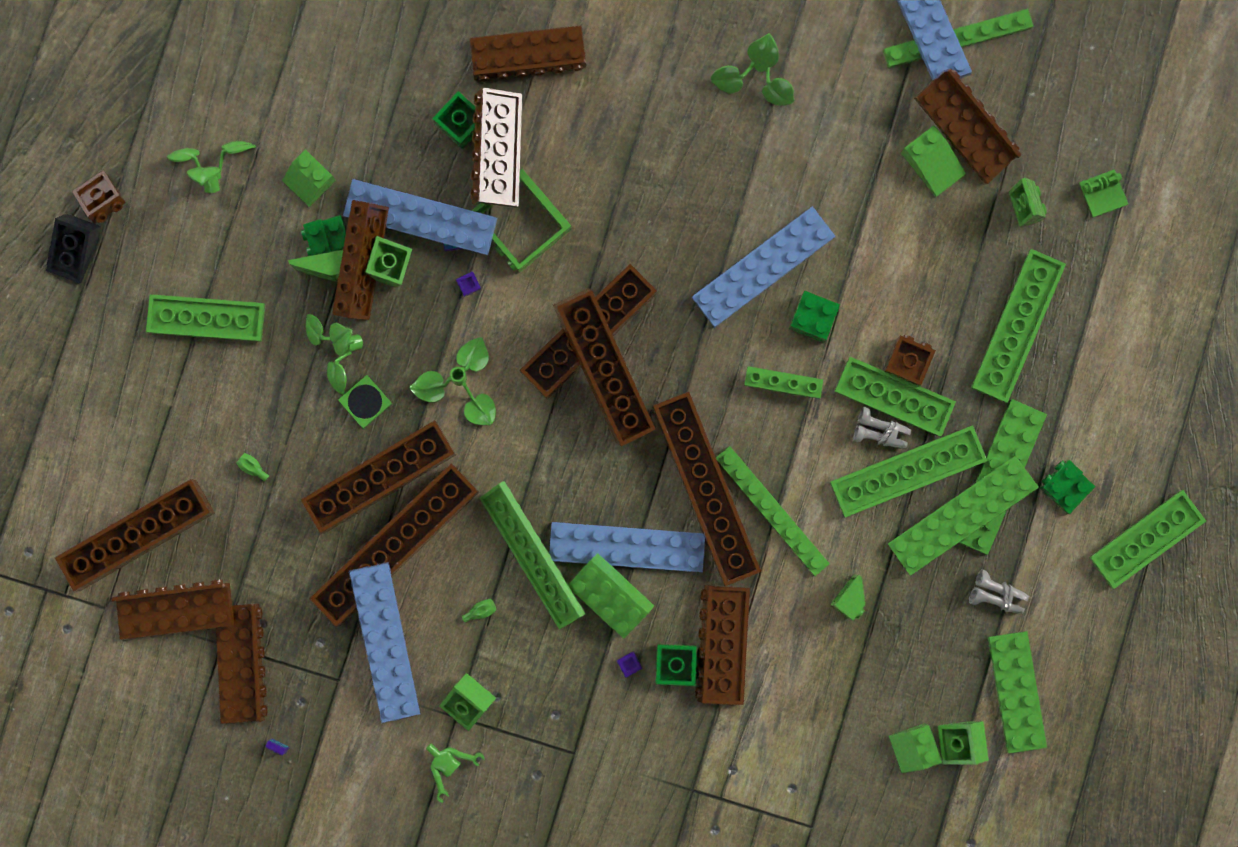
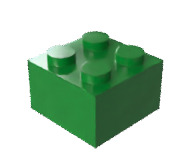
M457 91L432 119L442 132L463 149L471 141L475 131L473 115L476 106Z
M804 291L789 329L824 343L828 338L840 304Z
M657 644L656 684L695 686L697 646Z

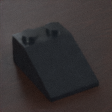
M67 213L55 218L45 271L79 284L82 283L97 247L101 226Z

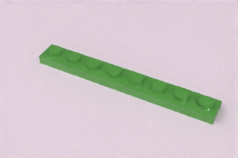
M1025 9L953 30L961 48L1032 29L1033 23L1029 10ZM915 40L884 48L883 50L888 68L923 59Z
M730 446L716 457L721 467L814 576L830 564Z

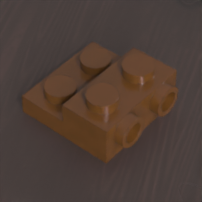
M104 170L72 191L85 214L94 224L104 222L109 214L120 211L126 203Z
M900 335L892 350L885 372L921 386L936 350L931 349L932 346L925 342H921V344L915 342L911 336Z

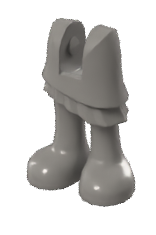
M862 408L857 423L878 428L885 432L879 433L857 425L854 431V442L871 439L878 441L877 445L883 444V446L907 448L908 442L896 438L898 433L910 436L911 429L897 422L891 421L890 423L870 416L868 408Z
M983 569L979 571L976 577V586L1000 593L1001 597L979 588H974L969 597L970 604L977 605L980 602H988L1000 606L1001 610H1005V612L1024 613V608L1011 604L1013 597L1028 602L1029 596L1026 593L1014 588L1010 584L1007 585L1005 582L999 584L991 580L989 573Z

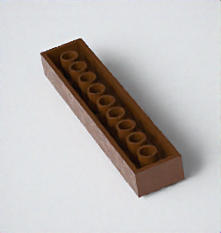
M690 392L653 405V410L723 585L727 586L760 573L761 569Z
M451 463L309 599L336 627L342 625L357 610L350 577L351 570L388 563L392 577L480 492Z

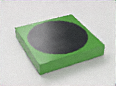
M368 375L338 399L363 429L392 405V402Z

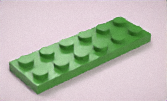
M150 294L146 332L262 342L265 304Z
M853 357L848 358L834 391L837 394L938 437H942L956 401Z
M1180 490L1090 556L1089 559L1109 586L1115 589L1205 523L1206 520L1184 490Z
M1023 631L988 637L1007 753L1047 748L1028 632Z

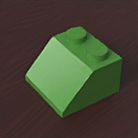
M305 149L291 163L282 181L310 207L336 180Z
M376 236L365 273L376 281L392 287L402 285L412 249Z
M853 575L830 604L849 620L859 619L865 611L862 609L865 606L862 577L860 575Z
M466 673L439 707L469 731L496 698Z
M984 721L938 725L943 764H978L989 761Z
M924 723L889 735L901 773L922 770L942 763L928 724Z

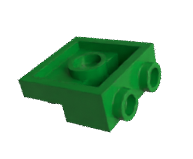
M341 215L303 224L304 229L301 230L304 241L308 240L309 247L306 248L308 256L344 249L346 229Z
M1062 460L1055 466L1056 471L1052 475L1048 474L1042 480L1043 485L1040 489L1069 515L1096 486L1083 475V472L1072 461L1066 460L1064 462Z

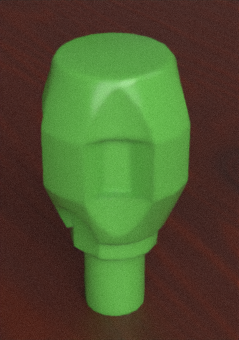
M244 453L236 462L238 467L246 474L258 476L264 482L269 477L268 474L262 471L258 461L249 454Z
M492 599L483 600L475 604L470 612L462 615V619L464 622L472 619H484L496 611V606Z

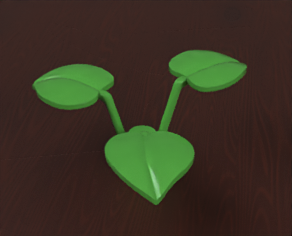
M770 33L749 45L747 53L753 62H751V65L743 74L740 75L738 68L734 66H724L716 70L711 76L712 83L726 93H736L743 86L741 79L755 67L759 72L766 71V82L768 85L763 87L762 93L767 101L775 105H789L795 101L793 87L787 80L776 78L772 82L770 81V67L776 65L779 59L777 45Z
M232 141L222 145L218 168L201 167L196 157L200 152L193 148L174 151L167 155V159L174 162L194 160L197 168L188 170V176L200 185H204L206 193H214L220 190L218 179H221L224 155L226 153H239L250 148H256V146L245 141Z
M307 314L306 333L309 341L313 345H320L321 340H331L335 352L340 356L335 362L331 361L328 363L327 376L331 386L338 393L345 394L346 372L339 362L346 356L351 355V351L362 349V338L358 334L351 336L353 330L338 323H333L330 326V337H325L322 335L323 326L319 319L312 314Z
M482 337L473 339L461 347L456 358L457 363L462 367L453 368L450 372V377L447 378L448 380L444 384L443 377L439 373L428 371L419 376L410 386L411 391L419 399L434 403L443 399L445 396L443 388L447 387L452 381L456 386H463L472 400L464 408L465 417L469 422L476 425L490 426L495 420L496 408L491 397L486 394H479L474 398L466 385L467 376L465 371H468V369L475 372L480 371L488 364L489 354Z

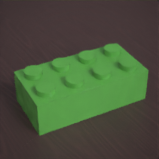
M598 553L568 584L570 589L623 639L654 607L644 595Z

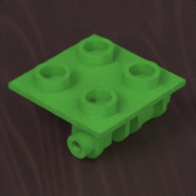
M1115 170L1079 182L1092 217L1128 205L1119 182L1122 180V176L1120 173H1116Z

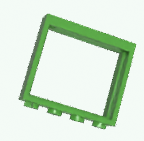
M523 169L520 170L519 183L522 182L561 230L521 263L517 261L500 239L493 234L492 241L496 245L495 250L501 257L505 255L509 260L507 264L513 271L517 269L519 273L572 230L568 221ZM480 203L472 211L483 214L493 205Z

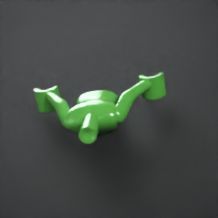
M432 743L426 747V750L434 756L430 767L438 788V801L443 803V799L439 797L442 793L449 797L448 791L443 787L438 770L446 778L449 777L461 764L455 757L473 761L476 766H480L475 759L481 757L485 760L482 753H476L473 756L451 747L439 751Z

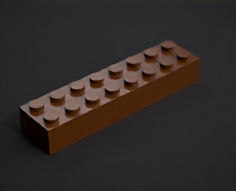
M629 264L595 297L613 336L657 294V290ZM562 328L520 369L524 377L546 399L550 398L581 368L564 329Z
M587 288L554 304V310L616 443L622 447L656 430L593 291Z
M434 420L301 499L319 532L325 534L456 456V453L439 424Z
M190 479L56 556L55 560L72 590L82 591L210 517L215 512L197 480Z

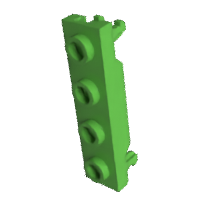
M747 367L744 386L797 396L821 398L824 379Z

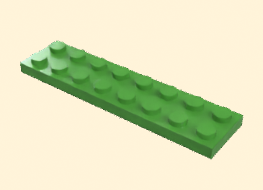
M1033 249L1029 250L971 389L1001 402L1008 403L1064 271L1065 263Z
M1011 399L987 453V461L983 463L975 483L1015 456L1025 468L1047 414ZM1006 511L959 543L988 555Z
M972 425L831 481L830 484L845 518L987 461V458Z
M1015 456L888 543V546L911 576L1039 487Z
M504 481L497 484L480 497V500L560 630L585 613L531 526L530 521L526 518L520 505L515 500L509 487Z

